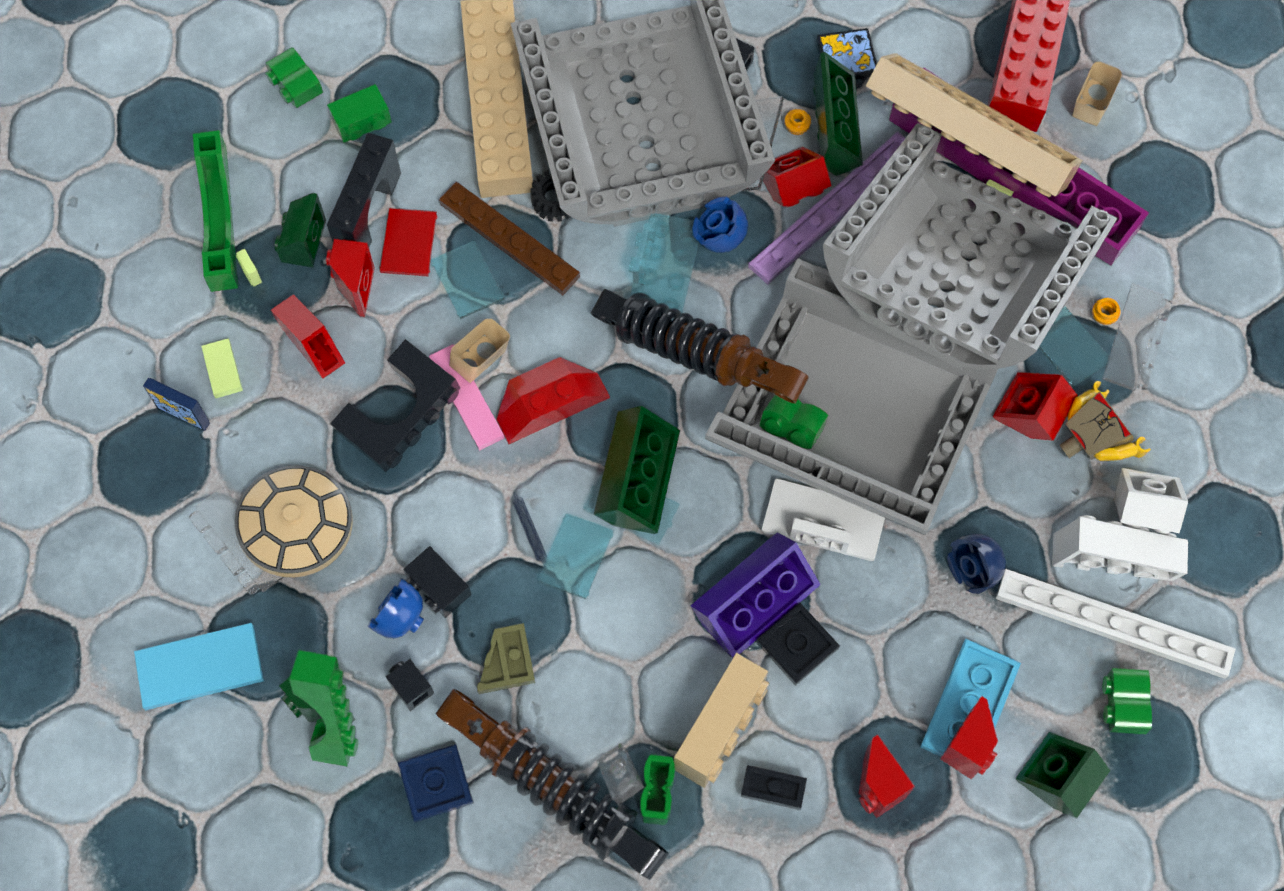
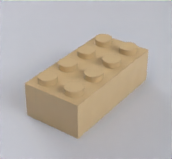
M738 653L735 654L675 755L674 765L676 772L703 788L706 787L709 781L715 783L723 768V756L730 757L738 743L739 734L737 732L739 729L742 731L746 730L753 717L754 703L759 706L768 691L767 688L770 683L766 681L768 675L766 669Z

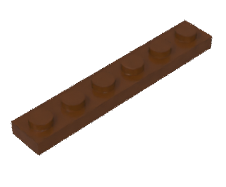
M457 181L439 199V203L443 208L562 296L580 278V272Z

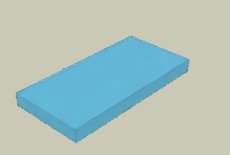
M252 623L134 651L144 710L264 681L254 625Z
M965 639L920 747L942 757L967 715L981 696L985 697L988 701L995 728L1021 663Z

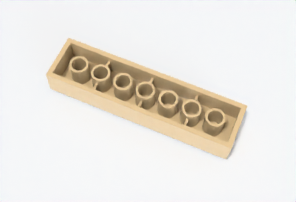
M462 0L460 2L480 197L487 198L531 193L533 179L520 61L511 28V23L515 22L513 0Z
M897 53L882 56L866 84V87L872 90L871 94L884 101L886 98L895 103L894 107L905 114L913 113L919 117L917 120L921 124L930 128L935 126L942 130L941 135L951 141H956L957 139L966 144L964 148L976 155L981 153L987 156L990 164L1000 169L1005 167L1011 170L1014 178L1024 183L1029 181L1037 186L1036 190L1045 196L1051 197V195H1054L1056 197L1064 191L1083 161Z

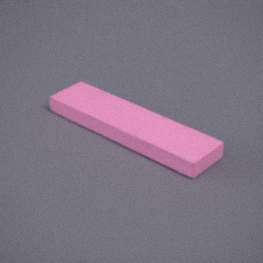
M452 344L429 355V358L457 380L460 389L453 404L480 451L504 439V434L474 381L469 383L449 366L450 353L454 346Z

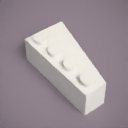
M1083 515L1053 534L1052 566L1063 568L1064 563L1077 564L1078 570L1089 571L1090 568L1106 567L1107 573L1125 574L1134 571V577L1174 581L1187 574L1188 540L1176 538V535L1172 533L1157 534L1150 532L1145 527L1135 529L1125 527L1117 521L1102 522L1096 520L1093 516Z

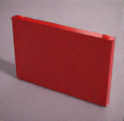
M389 208L381 265L379 267L380 273L429 277L436 220L438 218L437 212Z

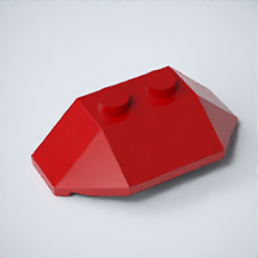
M558 357L509 380L496 421L507 443L510 445L609 399L610 395L597 372Z

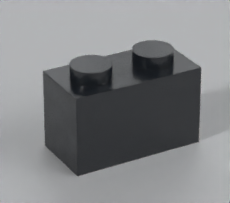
M431 546L403 569L407 577L405 581L425 596L426 600L424 603L435 615L440 612L446 618L472 595L469 586Z

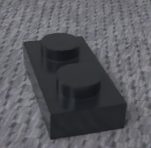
M747 765L740 797L801 810L807 778Z

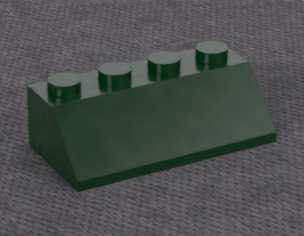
M824 51L820 53L814 72L815 86L813 87V92L816 98L817 138L820 146V155L824 157L827 171L835 176H839L863 165L855 73Z
M643 406L618 411L593 515L615 527L652 534L658 533L680 430Z

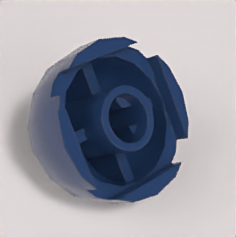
M972 533L950 544V546H953L952 552L948 553L947 556L950 571L959 584L964 581L966 586L969 587L967 589L968 592L980 594L1000 582L1006 571V560L1001 546L993 538L985 534Z

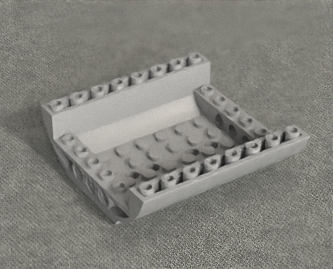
M691 0L690 5L543 36L541 35L537 18L511 23L560 208L574 219L594 224H614V227L703 208L715 198L731 197L744 190L763 176L775 162L723 0ZM629 75L632 76L634 80L632 82L625 83L621 81L620 78L622 76ZM630 97H637L640 99V102L633 105L629 104L626 100ZM643 141H650L653 143V147L644 149L639 144ZM650 163H655L660 166V169L652 172L646 166Z
M917 123L823 243L824 259L829 274L838 291L860 314L859 319L960 370H963L964 367L980 370L1000 369L1018 364L1037 351L1117 218L1104 210H1099L1092 206L1077 229L1067 222L1052 217L1042 210L1025 204L1017 198H1013L992 186H988L969 175L934 160L933 158L942 135L930 127ZM973 242L980 243L981 246L976 245V244H974ZM962 257L969 258L971 261H967ZM941 289H946V290H948V291H950V292H949V293H946V292L942 291Z

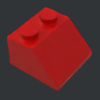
M803 146L776 157L769 170L760 177L772 199L783 207L795 206L800 203L801 199L808 196L815 197L821 195L824 189L832 186L824 157Z
M334 239L333 247L328 249L326 257L327 266L331 268V278H334L338 290L360 317H365L375 271L368 243Z
M1017 372L996 409L993 418L1031 439L1054 441L1069 413L1074 399L1078 395L1062 375Z
M981 696L971 709L940 758L971 780L977 773L983 775L998 755V753L993 751L998 743L988 701L985 697Z
M876 735L872 738L865 751L859 794L861 795L859 801L868 814L873 813L878 818L906 799L915 786L881 738Z

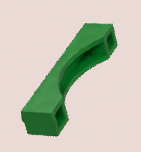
M220 130L193 134L194 157L200 185L204 224L202 249L203 277L211 292L238 288L227 147Z
M298 650L289 679L293 694L307 702L322 717L316 721L310 741L309 751L312 761L348 767L350 756L355 757L358 739L355 738L356 727L352 725L353 713L349 712L350 700L346 698V685L342 682L343 670L339 669L338 660L335 656Z

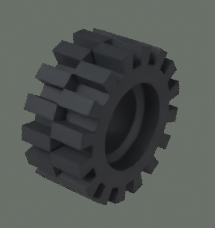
M549 170L544 171V177L539 174L537 181L533 180L531 200L536 214L540 212L542 219L547 215L548 221L553 222V217H557L558 222L562 221V216L569 219L571 216L567 215L560 208L559 202H551L545 198L546 192L555 189Z

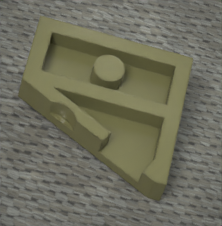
M524 623L494 629L491 647L487 653L481 680L477 686L478 694L535 683Z

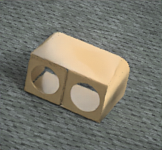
M1095 62L1076 99L1072 117L1098 126L1119 84L1122 72L1118 68L1103 62ZM1095 84L1102 85L1107 90V95L1102 100H1095L1089 95V88Z
M493 319L483 320L452 347L449 366L471 383L506 352L510 338L509 333ZM484 342L491 343L496 348V352L488 359H484L477 353L479 344ZM463 359L474 360L478 367L470 366Z

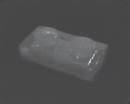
M621 743L596 760L609 792L618 805L644 788L627 749Z

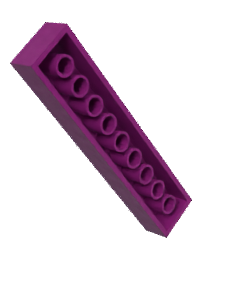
M893 102L889 121L907 133H910L917 123L921 124L917 120L918 116L911 112L905 114L897 110ZM932 126L931 128L932 130L940 134L942 132V130L938 129L935 126ZM941 136L936 152L985 184L992 180L1013 191L1011 197L1017 198L1038 210H1042L1063 222H1067L1077 229L1092 206L1116 217L1115 224L1095 255L1110 266L1113 265L1141 229L1149 214L1148 211L1081 168H1078L1064 191L1056 197L1054 195L1048 197L1038 192L1035 184L1029 181L1024 183L1014 178L1011 170L1005 167L1000 169L990 164L987 156L981 153L976 155L964 148L966 144L957 139L956 141H951Z

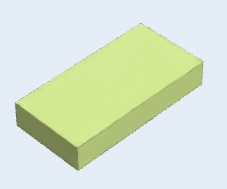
M229 338L201 346L214 397L220 398L243 391Z

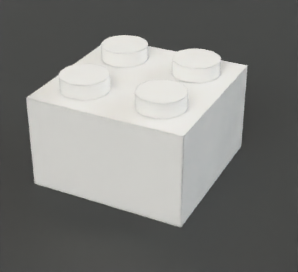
M1122 468L1114 496L1120 523L1135 529L1139 527L1153 528L1156 532L1163 534L1170 532L1180 533L1188 505V499L1180 478Z

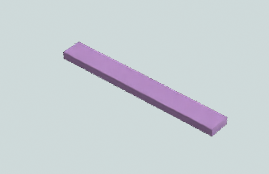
M896 132L863 162L862 166L853 170L749 263L748 268L767 285L771 283L847 214L905 140V137Z

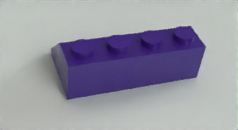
M777 532L690 606L703 627L729 656L734 658L736 653L740 655L821 584L798 544Z

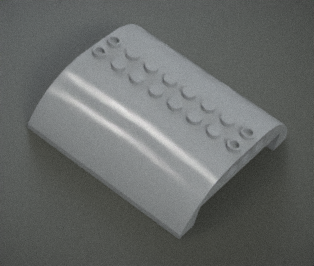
M797 258L786 280L783 297L757 348L762 350L764 357L797 368L809 376L798 399L802 403L821 408L829 415L823 432L812 449L801 448L792 444L785 437L774 436L766 432L759 424L764 409L775 394L754 385L743 387L737 384L723 413L717 412L706 433L705 439L926 535L998 369L980 370L964 367L963 370H960L859 319L860 314L838 291L829 271Z

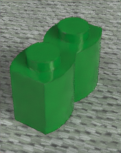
M293 47L266 62L268 71L265 74L273 86H279V92L283 100L287 104L291 102L296 109L323 93L320 81Z
M774 395L763 411L759 426L774 436L785 437L796 446L812 449L823 432L829 415L821 408L802 403L799 399L796 404H793Z
M1112 668L1107 676L1103 677L1102 682L1103 694H1107L1108 705H1105L1103 711L1104 723L1108 724L1109 732L1147 734L1152 728L1149 670Z
M650 755L646 761L644 768L645 789L641 796V818L643 823L665 825L670 817L672 803L670 791L673 787L675 765L672 757Z

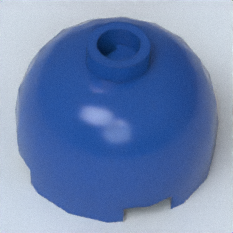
M728 197L715 198L705 205L707 210L701 215L700 219L697 217L694 219L693 236L709 251L716 253L730 252L737 248L747 235V216L744 210Z
M402 578L399 580L398 586L395 585L378 607L379 614L375 619L371 618L368 624L370 629L385 638H400L409 630L415 633L424 620L420 616L423 609L421 595L411 584Z

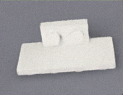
M776 479L762 526V532L769 535H775L778 532L796 542L874 561L885 518L822 490Z

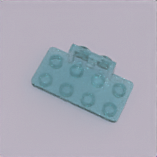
M656 213L650 215L648 223L644 224L643 232H638L636 236L635 248L638 249L637 256H632L630 260L629 272L633 273V285L630 296L641 292L656 300L657 304L664 303L669 308H676L680 310L681 314L683 313L699 246V241L693 236L692 228L694 221Z

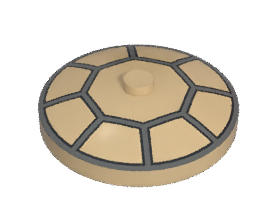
M306 466L281 467L262 475L246 489L235 513V532L246 557L261 570L280 577H303L329 566L345 549L353 526L350 502L341 485L323 471Z

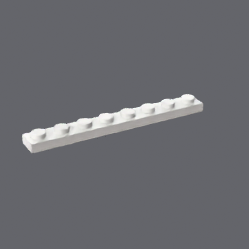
M1006 569L1002 576L996 595L998 600L1224 679L1229 676L1235 648Z

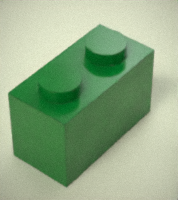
M376 84L327 104L331 120L343 143L357 140L366 133L380 130L392 123L389 108Z

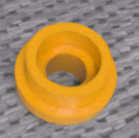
M791 110L785 116V127L793 135H802L810 128L811 117L804 110Z
M1112 298L1099 299L1093 305L1092 315L1101 324H1113L1120 316L1119 304ZM1101 310H1107L1110 315L1104 314Z

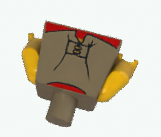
M1096 381L1091 389L1074 399L1067 415L1068 422L1066 423L1073 436L1060 444L1068 458H1071L1083 449L1091 460L1096 458L1099 461L1123 460L1133 456L1141 458L1151 450L1150 448L1144 450L1139 446V444L1146 440L1145 437H1139L1131 443L1134 440L1133 435L1105 399L1109 390L1107 389L1105 392L1098 390L1101 385L1100 381Z

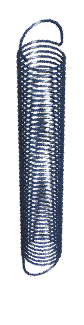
M517 497L518 501L516 502L518 504L513 502V505L516 506L515 510H519L526 516L524 517L526 520L521 516L519 519L522 520L521 524H525L532 530L530 531L532 534L527 530L525 534L529 539H536L535 542L537 544L535 545L537 547L532 544L531 548H534L533 552H535V557L537 556L536 560L542 561L540 560L542 559L541 556L546 555L547 557V554L543 550L544 547L541 545L542 542L539 536H537L538 533H535L537 531L530 514H525L529 512L524 500H519Z

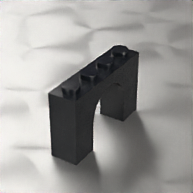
M367 133L327 223L333 243L334 239L365 242L370 247L372 238L368 228V213L375 191L392 196L401 176L398 157L392 139Z
M406 339L387 361L395 372L416 388L417 401L412 413L405 420L397 424L381 425L371 421L353 405L348 403L330 423L339 435L385 472L400 463L403 457L402 454L409 446H414L420 440L421 432L428 425L430 426L437 421L440 411L446 404H451L457 398L458 390L460 389L457 380Z

